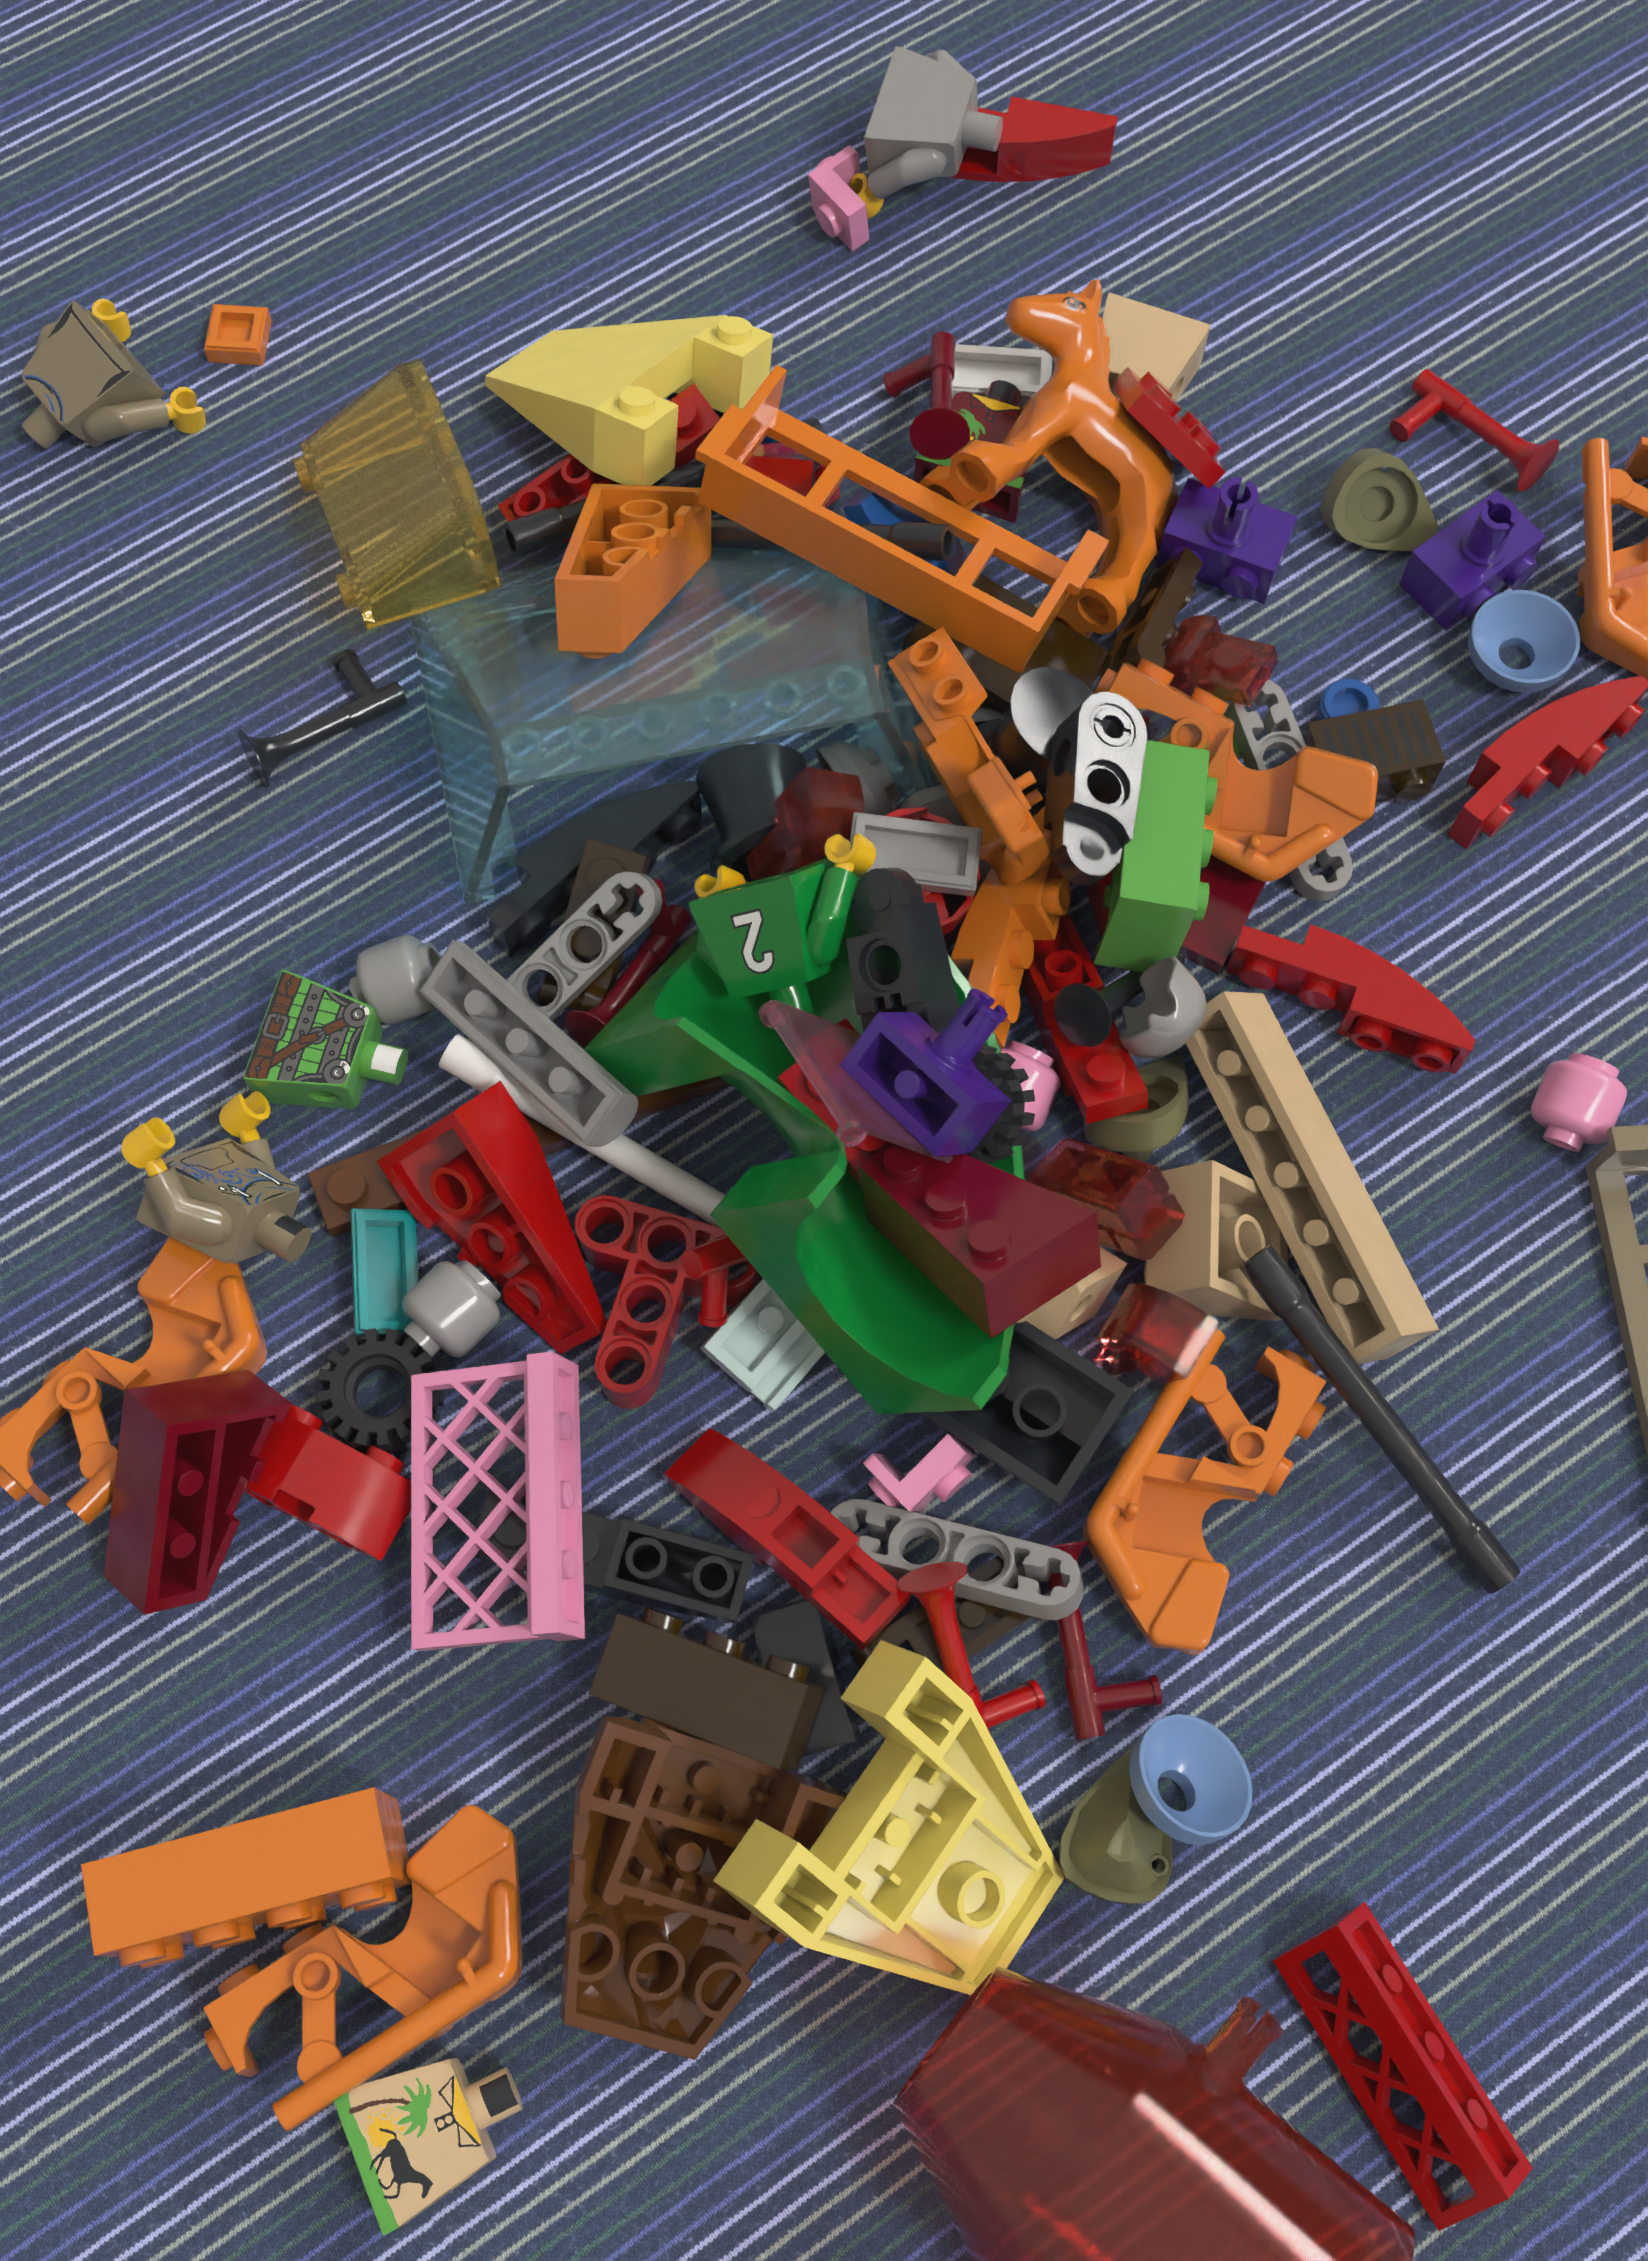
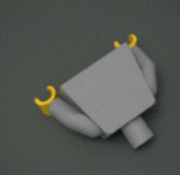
M895 46L864 135L868 171H871L869 177L862 173H856L850 180V188L866 204L867 219L875 216L880 211L884 198L903 187L937 177H952L956 175L967 146L995 152L1001 138L1003 117L978 112L976 78L968 73L946 50H937L921 55L906 48Z

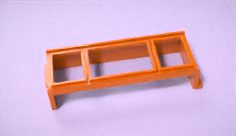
M778 365L774 367L743 409L733 404L730 405L696 450L695 459L706 464L698 500L700 504L938 630L943 626L951 638L1019 674H1022L1028 660L1069 594L1071 593L1077 597L1108 546V539L1088 529L1072 556L1066 562L779 410L787 370ZM766 435L826 467L806 497L745 465ZM846 477L931 523L950 524L953 527L955 536L975 547L956 576H953L825 508V504ZM992 555L1052 587L1033 618L973 587Z

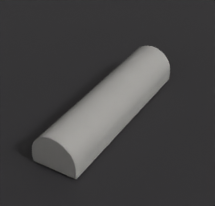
M452 940L419 992L586 1146L602 1147L619 1137L635 1117L638 1109L637 1097L468 945Z

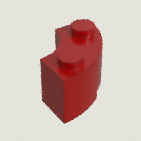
M291 1404L284 1422H273L259 1457L266 1463L258 1482L248 1481L244 1492L266 1506L306 1524L341 1545L382 1561L411 1510V1481L400 1475L405 1464L393 1455L371 1445L365 1454L319 1431L323 1425L319 1418Z

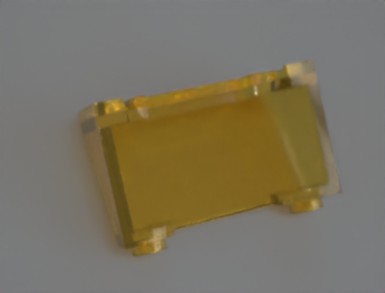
M420 358L396 365L299 444L303 456L293 458L292 460L304 493L315 490L322 504L346 571L335 575L340 593L347 610L355 607L359 608L366 630L502 587L477 492Z

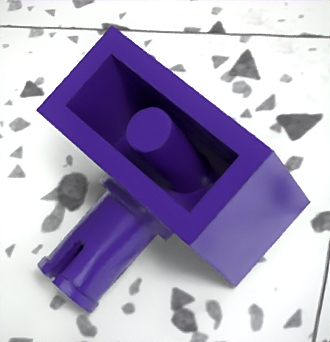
M1188 478L1164 531L1156 566H1161L1185 547H1188L1203 562L1195 580L1223 589L1233 597L1251 599L1265 604L1287 551L1298 516L1258 503L1259 494L1257 487L1249 480L1242 496L1238 492L1243 478H1231L1224 482L1220 489L1213 486L1208 489L1201 482Z
M1496 490L1413 550L1399 585L1447 631L1465 617L1473 621L1481 606L1505 587L1509 586L1512 590H1515L1524 584L1538 567L1535 558L1546 536L1518 510L1513 502L1506 499Z
M974 988L968 992L967 998L940 1034L916 1012H878L839 1066L935 1157L972 1153L1011 1102L1003 1092L975 1068V1064L972 1061L998 1025L1004 1022L1008 1015L1001 1005H997L994 1010L990 1007L996 1000Z

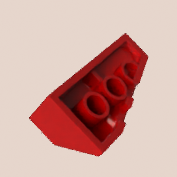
M501 1081L376 1161L411 1214L428 1230L435 1225L441 1228L461 1247L457 1255L458 1259L461 1261L465 1259L475 1268L481 1266L503 1287L504 1302L559 1354L605 1331L607 1325L606 1318L538 1137Z

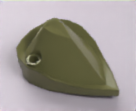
M1377 448L1360 449L1347 458L1333 474L1323 494L1320 512L1324 524L1336 536L1369 549L1413 551L1439 532L1435 517L1417 477L1400 458Z
M1182 1054L1137 1068L1148 1090V1108L1086 1124L1083 1118L1086 1140L1098 1147L1119 1151L1132 1161H1146L1154 1150L1169 1144L1177 1137L1182 1130L1188 1113V1077Z
M1134 1746L1116 1760L1079 1801L1071 1812L1058 1840V1861L1067 1881L1082 1892L1104 1902L1125 1905L1145 1904L1154 1900L1165 1890L1173 1867L1171 1837L1157 1828L1145 1815L1137 1802L1131 1786L1129 1763ZM1157 1860L1156 1865H1155L1154 1870H1153V1868H1152V1861Z

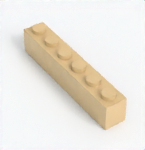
M1223 991L1206 1003L1207 1010L1203 1023L1192 1038L1186 1042V1045L1327 1323L1358 1364L1388 1359L1438 1331L1439 1328L1264 994Z

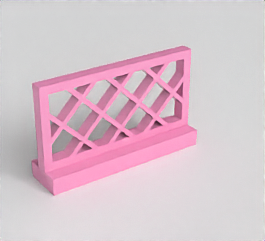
M551 1351L527 1354V1361L411 1375V1649L427 1651L545 1639L555 1641L585 1639L579 1365ZM524 1379V1404L507 1423L487 1403L506 1381ZM482 1385L476 1393L468 1386ZM455 1388L469 1402L444 1430L432 1419V1391ZM481 1412L500 1430V1433L481 1456L475 1460L456 1440ZM524 1427L525 1439L519 1434ZM433 1435H434L436 1438H438V1439L434 1442V1444H433ZM513 1442L525 1454V1472L508 1491L488 1470L510 1443ZM450 1450L469 1470L445 1498L433 1486V1468L446 1452ZM481 1480L501 1501L477 1529L456 1508ZM525 1495H526V1507H525L522 1503H520L521 1499H522ZM433 1502L438 1506L437 1509H436L434 1512H433ZM513 1510L526 1523V1542L509 1560L488 1539ZM450 1518L470 1538L450 1563L445 1566L433 1554V1536ZM482 1549L502 1571L478 1599L457 1577L478 1551ZM526 1564L527 1577L521 1572ZM433 1571L438 1575L434 1582ZM514 1580L527 1593L528 1624L505 1626L489 1609ZM450 1587L470 1609L452 1631L433 1633V1606ZM481 1619L490 1627L473 1629Z

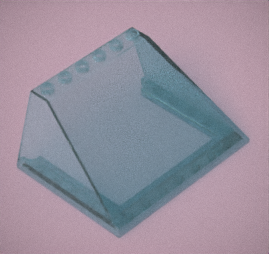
M844 509L833 511L848 519ZM712 548V557L622 654L612 653L607 657L597 659L582 657L577 652L558 651L554 579L561 562L405 591L465 904L495 898L492 884L493 871L505 862H507L508 867L516 866L515 859L518 858L507 803L510 789L854 723L859 746L865 749L874 748L889 770L896 788L904 794L906 799L920 790L933 787L926 759L918 747L919 739L913 730V727L916 726V721L911 703L887 663L895 658L897 651L883 601L790 551Z

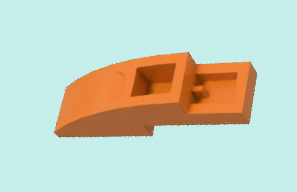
M1045 806L1033 817L1041 832L1046 830L1044 829ZM1049 842L1047 846L1051 853V842ZM1052 856L1054 861L1052 864L1016 885L1004 883L992 867L972 901L951 955V959L967 979L972 989H978L996 1000L990 1008L994 1010L997 1005H1001L1007 1012V1018L994 1031L999 1048L1005 1047L1010 1024L1016 1022L1019 1016V988L1024 969H1028L1033 961V940H1055L1061 915H1066L1070 907V881L1059 871L1054 856Z

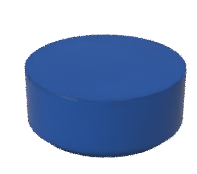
M1355 679L1337 680L1328 685L1322 693L1316 710L1317 721L1380 708L1379 699L1374 690L1361 681Z

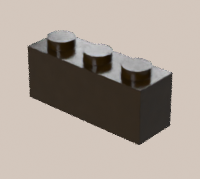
M645 1606L641 1617L617 1614L589 1695L774 1768L798 1769L826 1689L806 1680L809 1667L774 1654L769 1655L768 1661L764 1665L742 1656L746 1643L711 1630L706 1631L705 1637L701 1641L680 1633L684 1622L683 1619Z

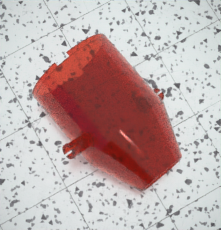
M996 1966L952 2018L910 2075L893 2102L973 2261H1412L1415 2248L1414 2228L1244 2084L1243 2077L1271 2043L1276 2041L1283 2033L1278 2020L1268 2009L1256 2023L1257 2018L1254 2014L1258 2011L1261 2004L1246 1996H1243L1238 2001L1235 2010L1209 2042L1204 2045L1196 2044L1170 2022Z

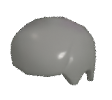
M1175 956L1159 960L1140 976L1139 983L1144 993V1000L1140 1006L1136 1008L1123 1006L1121 1009L1125 1030L1120 1035V1041L1134 1056L1156 1058L1170 1054L1189 1041L1203 1023L1207 1010L1204 991L1197 979Z

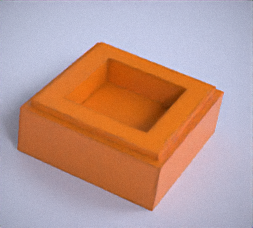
M213 304L204 346L208 362L264 366L272 323L268 307Z

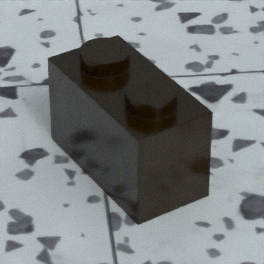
M1424 700L1308 722L1303 734L1306 746L1373 764L1378 772L1376 802L1394 798L1398 802H1409L1424 796L1432 790L1446 763Z

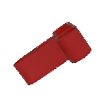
M601 1195L591 1198L579 1209L575 1219L576 1233L583 1256L591 1265L598 1269L621 1275L623 1279L596 1354L594 1367L602 1393L607 1400L619 1408L633 1409L643 1406L651 1400L658 1388L688 1296L702 1299L703 1276L696 1279L688 1276L683 1268L682 1256L671 1262H661L655 1259L651 1253L657 1245L665 1241H676L682 1244L686 1251L727 1235L717 1226L618 1197ZM615 1223L623 1228L622 1234L614 1242L603 1244L597 1243L590 1238L594 1229L601 1224ZM748 1260L743 1262L748 1267L745 1274L739 1279L728 1280L726 1306H737L760 1279V1274ZM645 1300H656L665 1307L662 1316L656 1321L649 1323L636 1321L631 1317V1312L637 1304ZM635 1360L645 1367L641 1378L632 1384L621 1385L610 1379L612 1369L619 1362Z

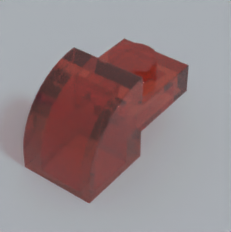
M1196 615L1183 620L1177 627L1173 637L1164 647L1166 662L1162 668L1174 674L1169 685L1190 697L1195 688L1198 687L1222 700L1251 707L1279 661L1274 645L1221 633L1216 616Z
M806 767L773 802L778 825L746 857L751 879L760 880L787 873L826 859L825 843L833 835L840 834L850 841L854 812H865L864 796L859 776Z
M1129 1284L1096 1338L1103 1345L1093 1361L1113 1375L1139 1369L1159 1384L1187 1379L1219 1322L1200 1308L1170 1292L1145 1284Z

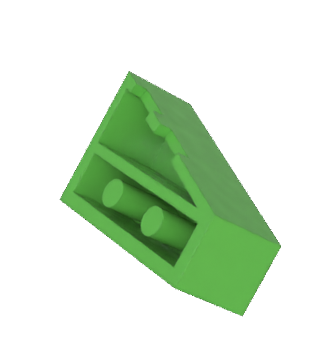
M1147 740L1133 840L1123 847L1121 864L1113 869L1111 886L1106 885L1104 890L1102 907L1109 908L1108 922L1100 943L1096 945L1094 964L1144 972L1161 959L1172 956L1177 957L1192 921L1203 920L1209 899V883L1200 882L1201 867H1207L1213 845V830L1204 829L1205 815L1209 816L1213 810L1217 792V778L1208 777L1209 750Z

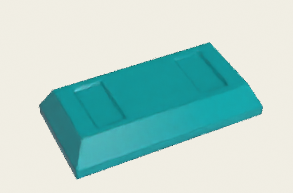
M352 1208L350 1210L354 1335H365L364 1330L376 1328L380 1336H386L388 1328L399 1331L402 1336H407L403 1329L411 1320L403 1311L402 1299L418 1283L416 1218L407 1210Z

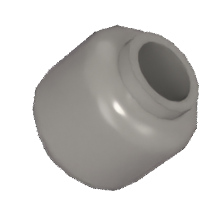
M404 934L369 947L357 957L356 976L350 978L352 996L354 999L374 1008L379 1021L388 1025H396L431 1012L436 1007L419 990L435 968L441 955L432 943L427 942L423 944L417 937L409 934Z
M465 1259L458 1266L448 1261L439 1262L402 1299L403 1311L411 1320L403 1331L408 1337L410 1336L422 1347L423 1351H427L430 1357L439 1349L449 1356L463 1357L498 1323L500 1311L495 1302L501 1297V1294L478 1269Z

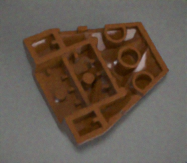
M603 1716L575 1787L568 1913L560 2018L562 2022L572 2027L696 2060L753 1984L747 1976L749 1971L773 1940L781 1946L787 1938L786 1935L758 1918L713 1880L756 1819L799 1842L809 1851L837 1809L846 1799L848 1793L820 1780L798 1774L792 1769L774 1768L650 1718H641V1721L637 1722L625 1717Z

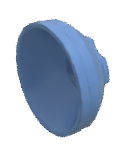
M1513 590L1493 596L1477 611L1470 627L1468 648L1477 670L1487 680L1510 691L1523 693L1537 692L1553 686L1569 671L1580 649V635L1573 617L1559 602L1535 591ZM1507 646L1521 648L1529 656L1531 665L1524 669H1512L1501 661L1499 650Z
M1176 1714L1165 1716L1150 1725L1135 1743L1129 1763L1131 1786L1137 1802L1145 1815L1164 1833L1186 1844H1211L1235 1832L1247 1819L1252 1806L1253 1792L1250 1773L1235 1745L1222 1731L1212 1724L1190 1715ZM1159 1778L1171 1779L1181 1787L1186 1797L1185 1811H1176L1162 1800L1158 1791Z

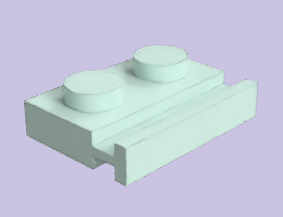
M762 1277L730 1312L727 1323L717 1327L699 1348L747 1392H751L760 1400L769 1412L775 1411L825 1353Z

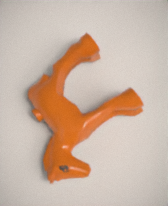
M1099 279L1091 281L1079 294L1068 291L1066 294L1031 295L1016 298L1009 304L1004 322L1013 334L1050 354L1055 362L1050 379L1025 403L1019 418L1002 444L974 440L951 456L950 466H937L919 483L971 511L978 504L993 498L1007 483L1019 478L1040 455H1043L1059 475L1079 487L1094 508L1100 536L1108 539L1109 543L1101 556L1097 572L1092 578L1087 579L1077 597L1071 593L1069 594L1055 619L1088 639L1093 632L1098 634L1112 633L1119 626L1127 613L1126 608L1136 599L1142 575L1157 553L1156 546H1161L1165 525L1169 522L1180 497L1178 485L1174 480V464L1164 451V446L1126 410L1125 406L1111 392L1108 381L1110 373L1108 367L1110 364L1109 352L1111 350L1109 347L1110 338L1107 336L1103 319L1098 316L1102 301Z

